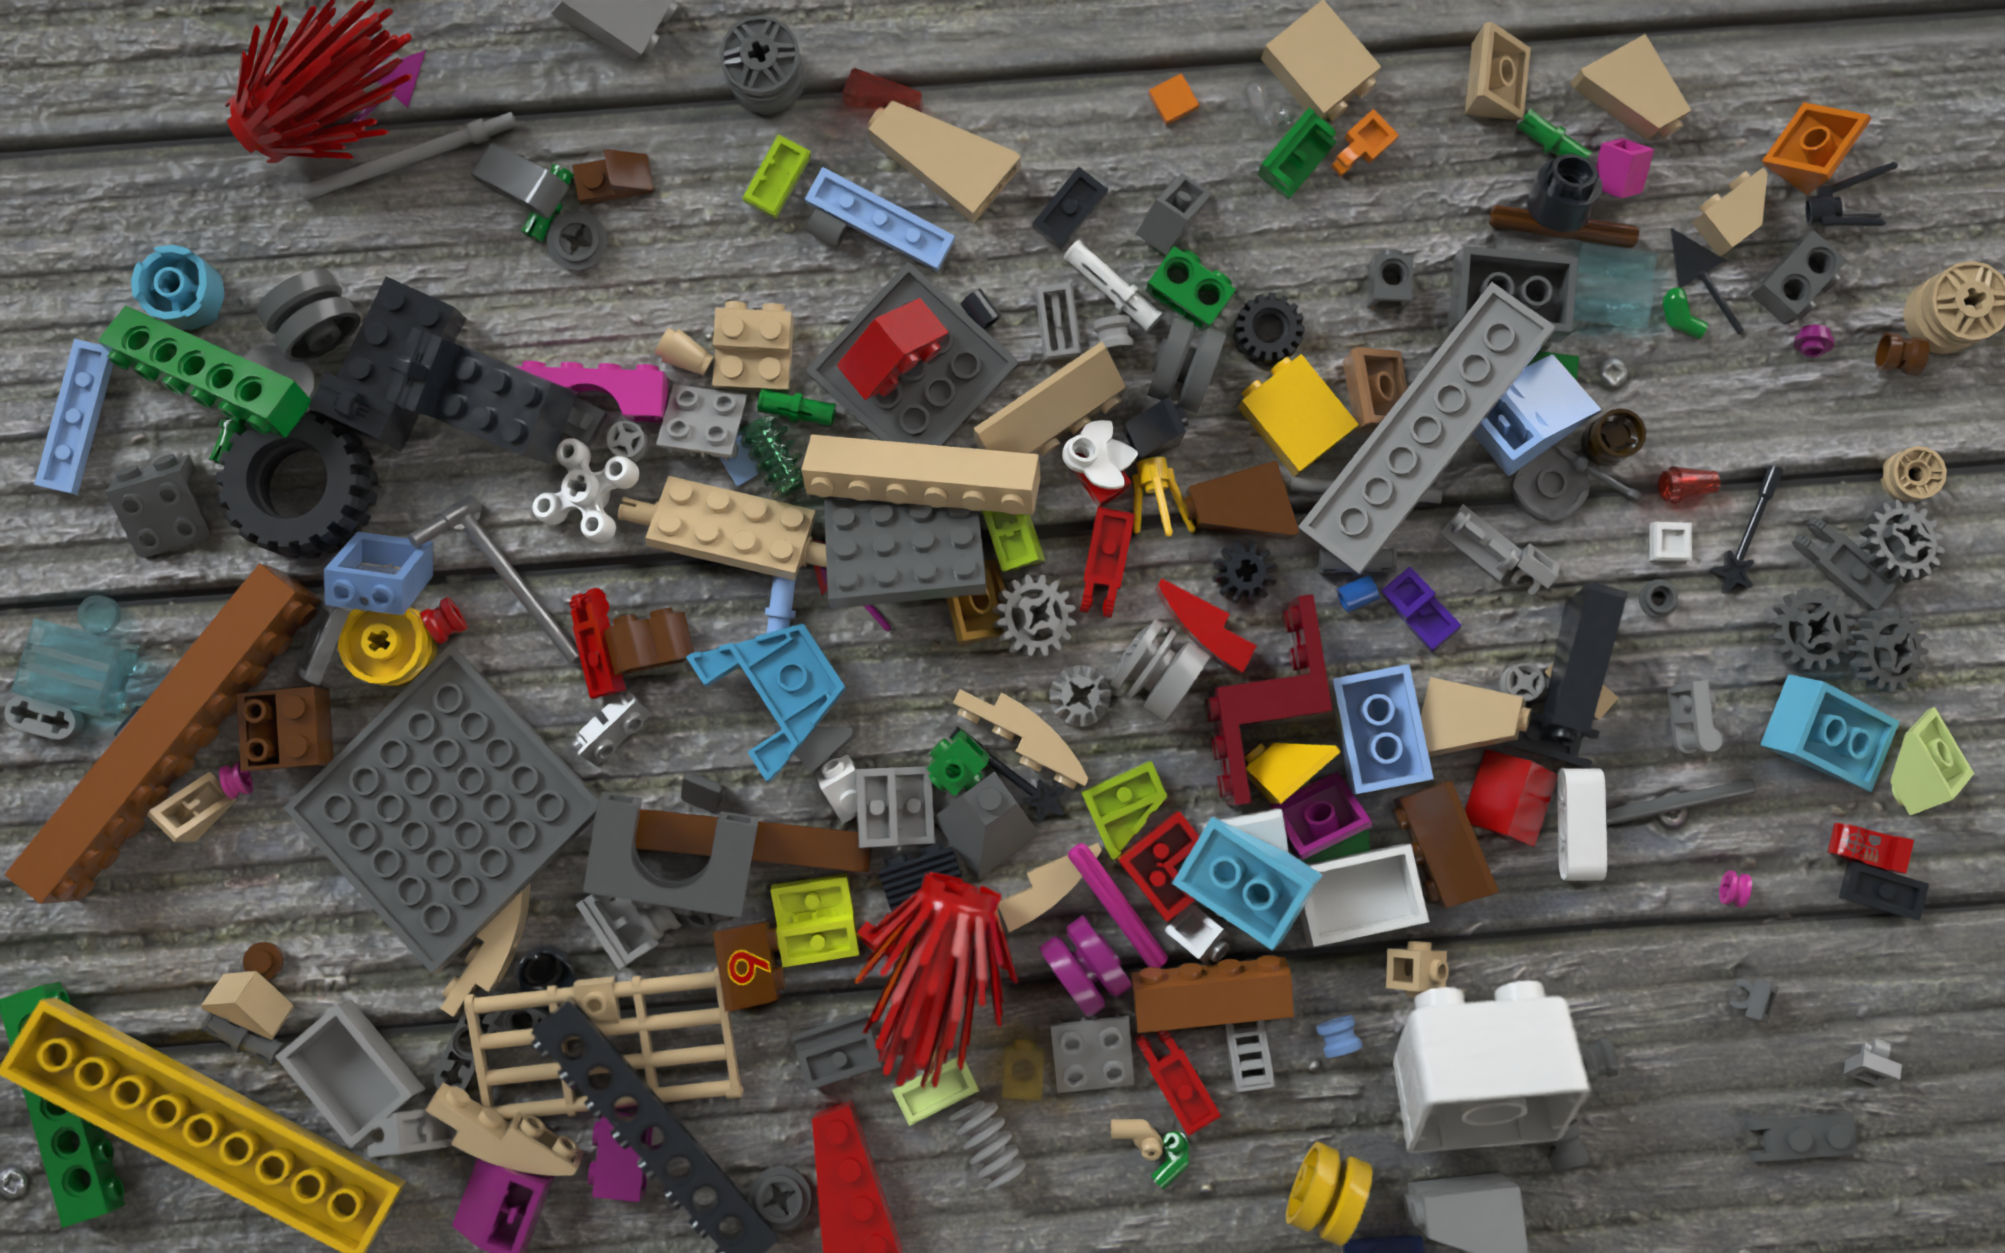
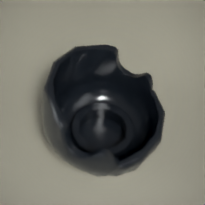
M552 946L534 947L524 952L517 960L513 972L514 981L519 993L547 990L548 986L557 985L558 989L573 987L577 980L572 960L564 951Z

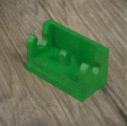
M1309 107L1262 162L1257 175L1289 201L1336 145L1337 141L1334 139V136L1337 132Z

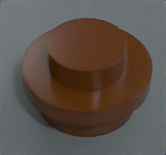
M271 942L253 944L247 949L243 957L245 972L257 971L266 980L276 977L284 963L280 948Z

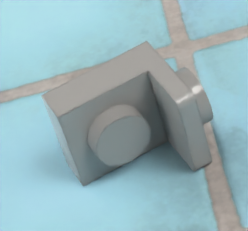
M1192 903L1179 912L1165 929V932L1205 965H1211L1213 962L1220 961L1229 950V942L1232 939L1229 933Z

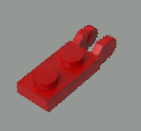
M1097 507L1083 577L1085 586L1080 612L1088 613L1093 601L1092 592L1095 584L1108 587L1102 611L1103 617H1112L1117 589L1121 588L1135 517L1134 513Z
M596 587L587 590V593H579L572 596L569 602L574 624L572 628L589 697L592 700L626 690L623 675L615 676L604 633L610 627L608 616H606L610 609L609 602L606 600L607 597L603 589L600 590V588Z
M1156 1031L1161 1041L1166 1044L1171 1052L1159 1060L1154 1056L1147 1038L1140 1034L1134 1039L1150 1064L1147 1067L1188 1137L1222 1117L1181 1047L1178 1048L1169 1031Z

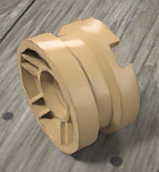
M1916 446L1895 453L1885 461L1881 468L1884 469L1881 483L1883 489L1891 498L1899 499L1903 503H1908L1909 501L1916 502L1932 497L1942 489L1946 481L1947 470L1943 459L1937 452L1928 447ZM1911 469L1915 470L1913 474L1915 481L1909 478L1908 472Z

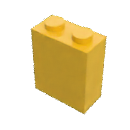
M1302 354L1293 361L1288 356L1281 360L1270 370L1273 376L1263 384L1258 379L1249 385L1241 393L1244 399L1238 406L1241 413L1292 476H1297L1353 432L1359 425Z

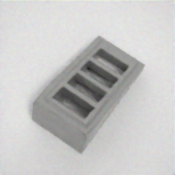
M1264 1020L1255 1021V1027L1234 1029L1233 1023L1224 1024L1234 1090L1236 1092L1275 1087ZM1257 1035L1258 1042L1242 1045H1237L1236 1038ZM1259 1052L1260 1059L1239 1061V1054ZM1262 1068L1263 1075L1242 1078L1241 1071Z

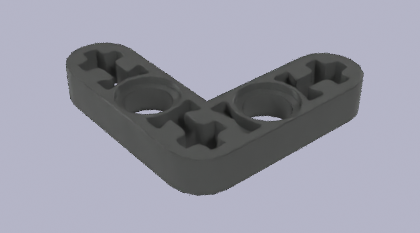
M497 988L490 992L480 989L473 994L478 998L508 993ZM538 1007L488 1012L482 1024H489V1028L487 1030V1028L481 1025L482 1034L516 1030L512 1020L515 1013L521 1010L531 1015L533 1019L531 1029L550 1013ZM465 1009L435 1071L434 1083L437 1089L443 1082L449 1085L450 1078L445 1075V1072L455 1069L460 1060L459 1058H453V1053L461 1059L473 1061L471 1065L468 1062L462 1064L458 1076L463 1081L453 1086L465 1091L472 1084L476 1075L473 1052L465 1050L461 1045L463 1033L469 1030ZM576 1040L567 1041L568 1051L573 1048Z

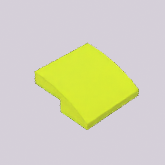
M847 873L771 885L770 891L777 923L776 934L783 968L859 955L856 923Z

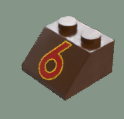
M769 920L725 927L713 932L725 1012L776 1001L781 997L780 990L786 989L783 967H776L774 955L775 951H780L776 934L777 928H770Z

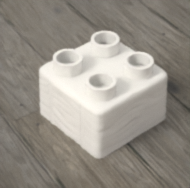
M1518 981L1501 986L1494 992L1496 1001L1465 1003L1462 991L1456 988H1437L1417 995L1414 999L1416 1010L1408 1016L1393 1061L1408 1153L1540 1143L1561 1139L1568 1129L1571 1120L1577 1114L1579 1107L1590 1093L1572 1018L1570 1017L1569 1007L1565 999L1558 996L1545 997L1543 985L1536 981Z

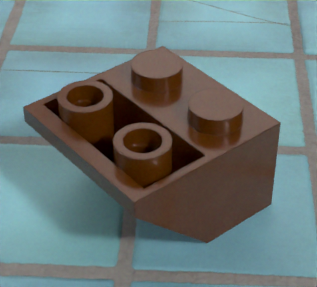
M304 687L236 694L241 771L326 766L334 759L330 689Z

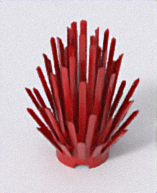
M329 0L309 24L317 11L316 6H310L268 74H265L288 25V17L285 16L281 20L272 39L282 13L278 4L255 63L254 59L260 36V28L258 24L254 26L248 55H246L244 50L241 54L236 94L229 98L225 104L226 107L230 106L231 117L226 121L239 143L250 153L257 150L269 157L266 162L273 164L283 161L288 156L317 159H353L354 157L350 153L330 152L328 150H343L346 146L341 143L360 141L358 140L360 138L389 134L390 132L385 129L364 131L365 127L375 125L377 123L376 119H366L321 130L318 129L352 113L390 100L392 93L397 91L393 88L412 78V74H405L368 93L363 90L391 74L394 69L403 63V60L395 58L363 78V76L393 55L394 52L408 44L412 39L409 33L400 37L397 35L390 37L389 31L383 30L370 40L372 36L382 29L381 22L391 16L393 10L387 8L379 14L375 12L370 17L360 20L350 28L374 5L375 0L357 2L333 27L328 22L336 13V8L333 7L335 0Z
M930 872L929 875L925 873L921 888L867 932L876 934L884 926L894 921L873 942V945L879 946L865 960L867 963L861 969L854 983L863 982L902 934V937L897 942V946L880 970V976L887 975L897 959L898 961L861 1035L867 1034L872 1023L880 1020L902 974V978L891 998V1008L875 1043L876 1050L881 1049L878 1062L886 1059L883 1067L884 1076L891 1074L895 1059L898 1056H903L895 1080L896 1085L899 1087L905 1084L906 1078L914 1080L918 1069L924 1070L920 1083L923 1090H925L929 1075L932 1072L933 1088L938 1086L943 1062L946 1065L949 1050L954 1046L958 1022L961 1020L963 997L966 996L957 1059L959 1070H963L967 1045L970 1047L977 980L978 1003L981 1007H984L985 989H988V966L994 1021L999 1027L1002 1025L1001 1016H1003L1002 1003L1004 1004L999 965L1002 969L1008 971L1011 981L1017 983V977L998 914L1002 895L995 890L982 885L979 890V888L963 882L961 878L946 874ZM917 941H918V944H917V946H916V948H915V950H914V952H913V954H912V956H911V958H910V960H909V957H910V955H911V953H912V951H913V949H914V947H915V945H916V943H917Z

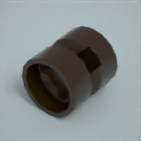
M1618 408L1610 410L1588 425L1582 434L1581 445L1584 454L1591 462L1599 466L1608 467L1616 465L1637 453L1646 441L1647 431L1643 420L1638 414L1629 409Z

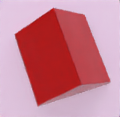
M1484 749L1464 808L1470 824L1534 848L1559 775L1533 761Z

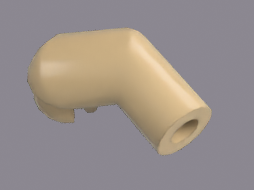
M1111 1119V1139H1132L1146 1160H1157L1162 1155V1137L1148 1121L1144 1119Z

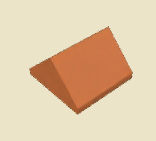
M1803 102L1762 162L1764 166L1808 196L1817 187H1820L1830 179L1872 119L1869 114Z

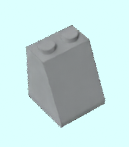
M558 0L550 14L635 60L642 53L649 55L659 39V35L654 33L661 21L664 23L669 21L678 4L673 2V0Z
M1502 1173L1408 1183L1409 1194L1404 1195V1208L1407 1219H1412L1415 1227H1418L1429 1239L1471 1253H1528L1520 1186Z

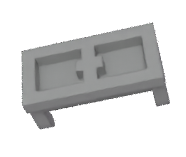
M591 894L577 903L576 906L618 970L625 968L661 943L659 939L654 941L648 934L639 918L637 906L631 903L632 900L616 898L615 901L606 902L594 899Z
M426 1109L392 1113L390 1118L376 1119L371 1122L369 1126L371 1129L383 1130L384 1139L382 1142H375L368 1146V1157L454 1146L451 1142L457 1130L426 1112Z

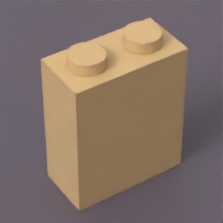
M1321 0L1265 46L1261 60L1305 111L1309 107L1312 108L1324 121L1327 118L1334 121L1342 115L1349 107L1347 102L1357 95L1359 98L1367 95L1377 85L1375 78L1381 68L1380 64L1324 0Z

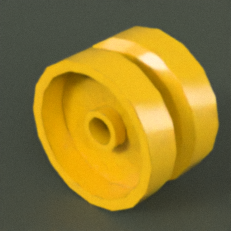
M409 607L404 615L353 609L349 613L339 636L338 651L343 665L355 677L372 684L403 687L410 684L434 661L437 655V642L426 629L420 617L421 611ZM387 641L390 642V645H389L388 648L386 647Z
M1316 1142L1305 1156L1292 1186L1286 1210V1223L1306 1232H1309L1317 1225L1320 1238L1340 1247L1343 1246L1354 1232L1364 1210L1371 1187L1372 1165L1353 1156H1348L1340 1163L1338 1150Z

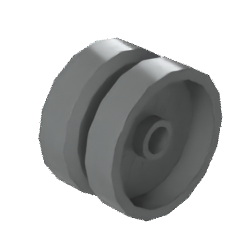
M313 269L286 279L270 290L257 306V316L267 331L276 334L275 343L284 357L290 362L307 361L333 350L345 342L360 325V315L347 298L342 297L341 286L327 269Z
M1176 316L1168 338H1163L1152 368L1155 374L1147 396L1162 401L1171 397L1176 381L1182 382L1183 385L1177 400L1178 404L1183 409L1197 414L1218 361L1226 334L1208 327L1202 332L1195 349L1190 347L1195 332L1194 322Z

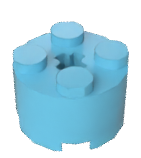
M165 245L154 248L156 252L148 255L142 263L140 261L137 262L131 277L132 295L138 300L142 309L150 316L180 330L198 329L202 326H209L217 320L218 312L221 309L225 296L221 274L205 260L187 248L177 245Z

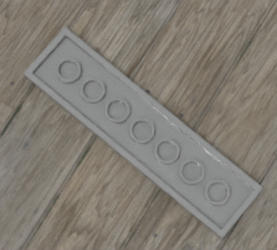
M1491 282L1298 528L1361 575L1555 331V326Z

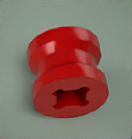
M448 596L442 599L439 606L435 609L427 608L420 613L426 629L440 645L448 641L449 635L452 633H461L468 629L467 622L461 611Z

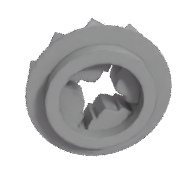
M1076 665L1067 668L1058 674L1051 685V707L1057 717L1069 725L1079 727L1091 725L1100 720L1109 708L1111 696L1109 685L1105 677L1092 667ZM1070 682L1074 686L1077 685L1079 689L1088 688L1091 685L1094 686L1090 690L1091 693L1087 696L1088 704L1092 709L1089 710L1086 705L1083 706L1080 702L1067 707L1066 704L1070 702L1074 695L1069 684Z

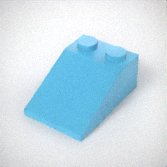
M1788 674L1760 745L1787 759L1865 791L1872 792L1900 721L1823 681Z
M1212 817L1172 884L1273 950L1284 940L1323 875L1293 855Z

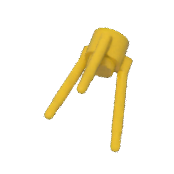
M1152 457L1137 462L1138 474L1132 476L1134 485L1133 513L1135 514L1133 532L1138 534L1141 529L1142 492L1145 487L1146 493L1156 494L1165 535L1167 537L1172 536L1171 520L1164 490L1168 489L1169 486L1188 531L1194 533L1196 528L1193 521L1188 520L1182 504L1183 497L1175 481L1173 468H1168L1166 458Z

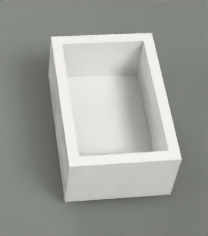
M1398 844L1306 864L1323 875L1300 912L1306 943L1310 946H1321L1429 922L1411 844Z

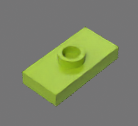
M778 134L743 195V202L777 219L812 156L811 151Z

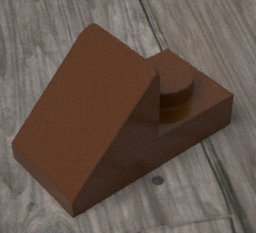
M606 149L604 150L605 159L572 165L577 197L581 205L655 192L647 154Z

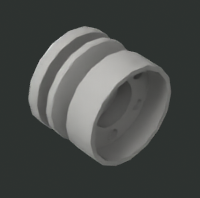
M1156 618L1151 625L1137 634L1120 658L1110 685L1118 690L1127 676H1129L1135 682L1126 696L1131 699L1143 687L1150 692L1143 708L1164 722L1189 690L1207 663L1210 655L1190 641L1177 653L1172 651L1170 648L1177 632L1171 630L1162 643L1155 639V636L1164 623Z

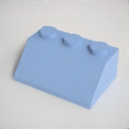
M1409 664L1334 678L1328 681L1348 785L1353 794L1434 779Z

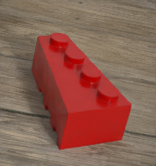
M853 1099L816 1112L812 1118L823 1253H902L903 1246Z

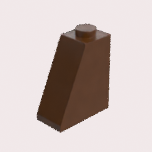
M1277 460L1191 485L1185 492L1187 497L1182 498L1186 517L1188 520L1194 519L1196 528L1284 540L1292 539L1300 533Z

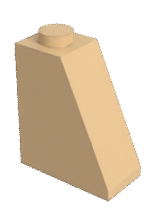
M1646 34L1580 69L1570 82L1576 91L1647 141L1659 134L1663 139L1672 135L1683 127L1681 121L1692 111Z
M1430 677L1421 713L1428 755L1431 757L1517 740L1519 731L1526 732L1531 709L1525 708L1526 701L1521 696Z

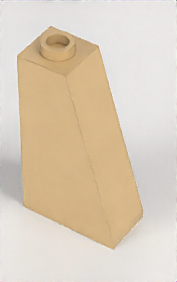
M893 100L885 109L880 107L868 123L870 126L868 128L869 136L872 143L973 224L1021 168V156L1017 152Z

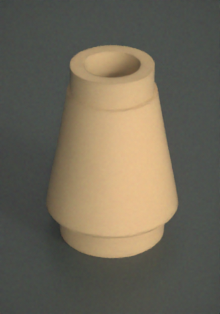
M669 327L655 350V354L662 358L661 362L698 373L702 376L706 374L714 359L713 355L709 354L708 351L682 330L678 329L675 331Z

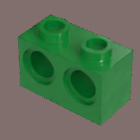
M1174 246L1148 281L1145 292L1180 317L1194 322L1195 327L1203 332L1208 327L1211 328L1231 301L1236 289L1231 286L1232 281L1226 275L1217 270L1211 272L1200 264L1201 260L1196 254L1188 249L1181 251ZM1171 270H1180L1186 275L1187 281L1175 284L1169 280L1167 273ZM1203 291L1212 292L1217 298V303L1211 306L1204 305L1199 300L1198 294Z

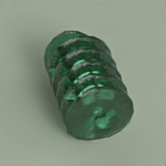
M778 413L758 418L738 432V436H743L741 439L742 447L745 449L752 448L748 453L749 459L751 461H759L756 465L757 473L767 474L763 480L766 487H775L771 492V497L774 500L785 498L805 486L801 471L802 467H797L796 465L803 457V454L801 452L789 453V450L796 442L794 439L782 441L781 438L788 431V428L784 426L775 429L773 425L781 417Z

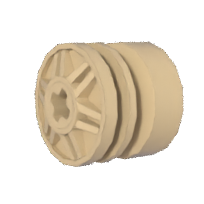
M1968 261L1957 263L1915 287L1906 299L1903 317L1907 332L1911 338L1927 339L1930 348L1929 352L1941 355L1957 353L1997 333L2005 325V279L2003 275L1988 264Z

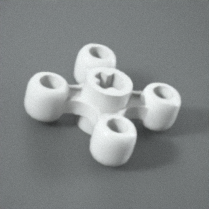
M565 439L558 445L556 450L557 460L568 471V474L562 481V491L555 494L543 493L536 497L532 506L533 513L540 521L548 525H557L565 520L569 511L579 509L583 514L580 525L583 535L595 543H607L614 537L616 532L615 522L603 509L609 502L610 491L616 488L628 489L634 486L639 479V469L628 458L616 456L606 463L602 471L591 472L589 468L591 460L589 448L577 439Z

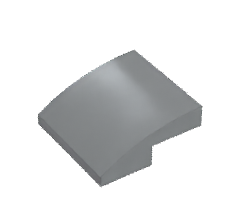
M928 766L855 769L859 848L935 843L932 781L929 778Z

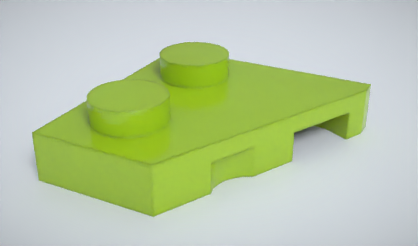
M1151 760L1080 791L1111 861L1121 854L1120 851L1134 834H1137L1145 825L1152 812L1156 811L1168 797Z

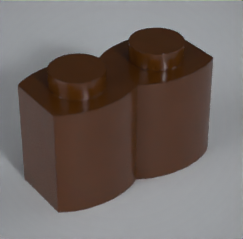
M669 607L650 612L649 619L637 620L635 614L613 619L614 625L606 629L604 633L615 676L688 661L686 656L694 653L685 612L673 613L672 608Z

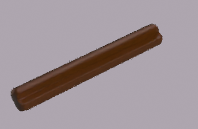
M1495 205L1491 209L1489 225L1491 227L1625 248H1633L1639 239V228L1637 226L1589 219L1584 227L1576 231H1554L1535 221L1528 209Z

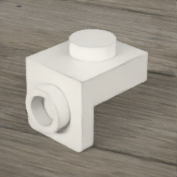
M849 755L831 759L815 775L821 790L844 824L857 816L855 766Z

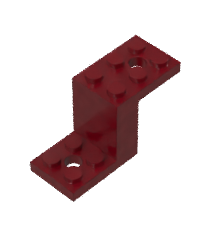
M1314 594L1296 597L1287 604L1288 610L1283 611L1285 632L1292 633L1294 648H1289L1290 666L1292 671L1298 670V676L1217 687L1210 691V697L1204 700L1207 722H1214L1216 736L1210 738L1213 760H1220L1222 775L1216 776L1218 795L1220 799L1226 798L1227 805L1251 803L1239 726L1318 715L1332 711Z

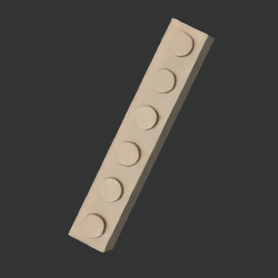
M811 435L801 469L808 495L852 498L859 501H885L895 504L929 505L936 508L951 507L971 511L1006 512L1013 515H1034L1040 484L1039 454Z

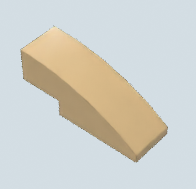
M1096 842L1088 847L1097 858L1101 852V847ZM1068 855L1026 872L1032 887L1000 901L999 909L1009 932L1031 922L1049 910L1080 881L1082 876L1070 861Z

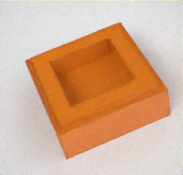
M1182 73L1153 87L1148 92L1165 126L1199 108V103Z

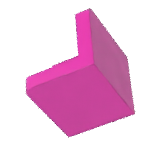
M1625 138L1601 143L1595 167L1602 181V191L1621 199L1642 193L1655 149Z

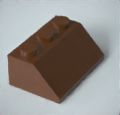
M1452 781L1434 782L1393 799L1396 808L1392 809L1394 819L1401 831L1405 829L1412 843L1416 866L1421 865L1427 880L1423 881V887L1432 903L1437 902L1438 906L1448 908L1499 892Z

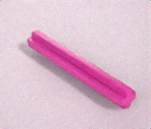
M1084 843L1075 845L1068 852L1070 861L1147 966L1160 968L1167 962V954L1089 847Z

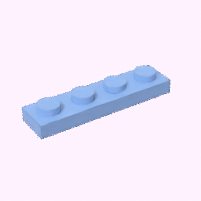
M824 167L820 170L805 198L807 205L815 209L819 208L848 223L855 230L936 272L939 271L955 241L953 234Z
M78 339L73 341L34 485L73 495H78L113 368V363L107 358L109 352L100 344Z

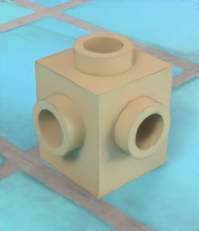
M1408 941L1407 948L1387 949L1386 988L1406 990V997L1412 998L1428 990L1446 988V980L1449 974L1446 963L1447 951L1431 950V942Z

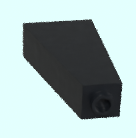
M1590 581L1565 603L1540 726V732L1551 734V738L1555 741L1574 743L1590 733L1628 591Z

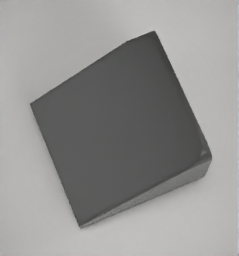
M688 772V774L685 773L683 778L681 799L684 802L715 813L719 808L726 788L725 785Z

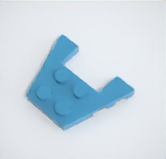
M804 624L758 635L754 639L736 644H724L718 646L719 648L706 652H694L686 656L706 688L735 669L742 667L781 727L779 732L747 752L767 783L774 780L846 690L845 685Z

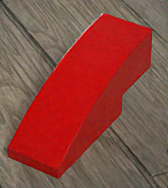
M1161 578L1155 590L1165 608L1182 631L1216 662L1237 675L1242 674L1257 645L1223 628L1230 615L1229 613Z

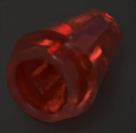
M1672 466L1667 471H1662L1658 478V491L1661 498L1673 504L1717 493L1720 488V477L1715 470L1709 471Z

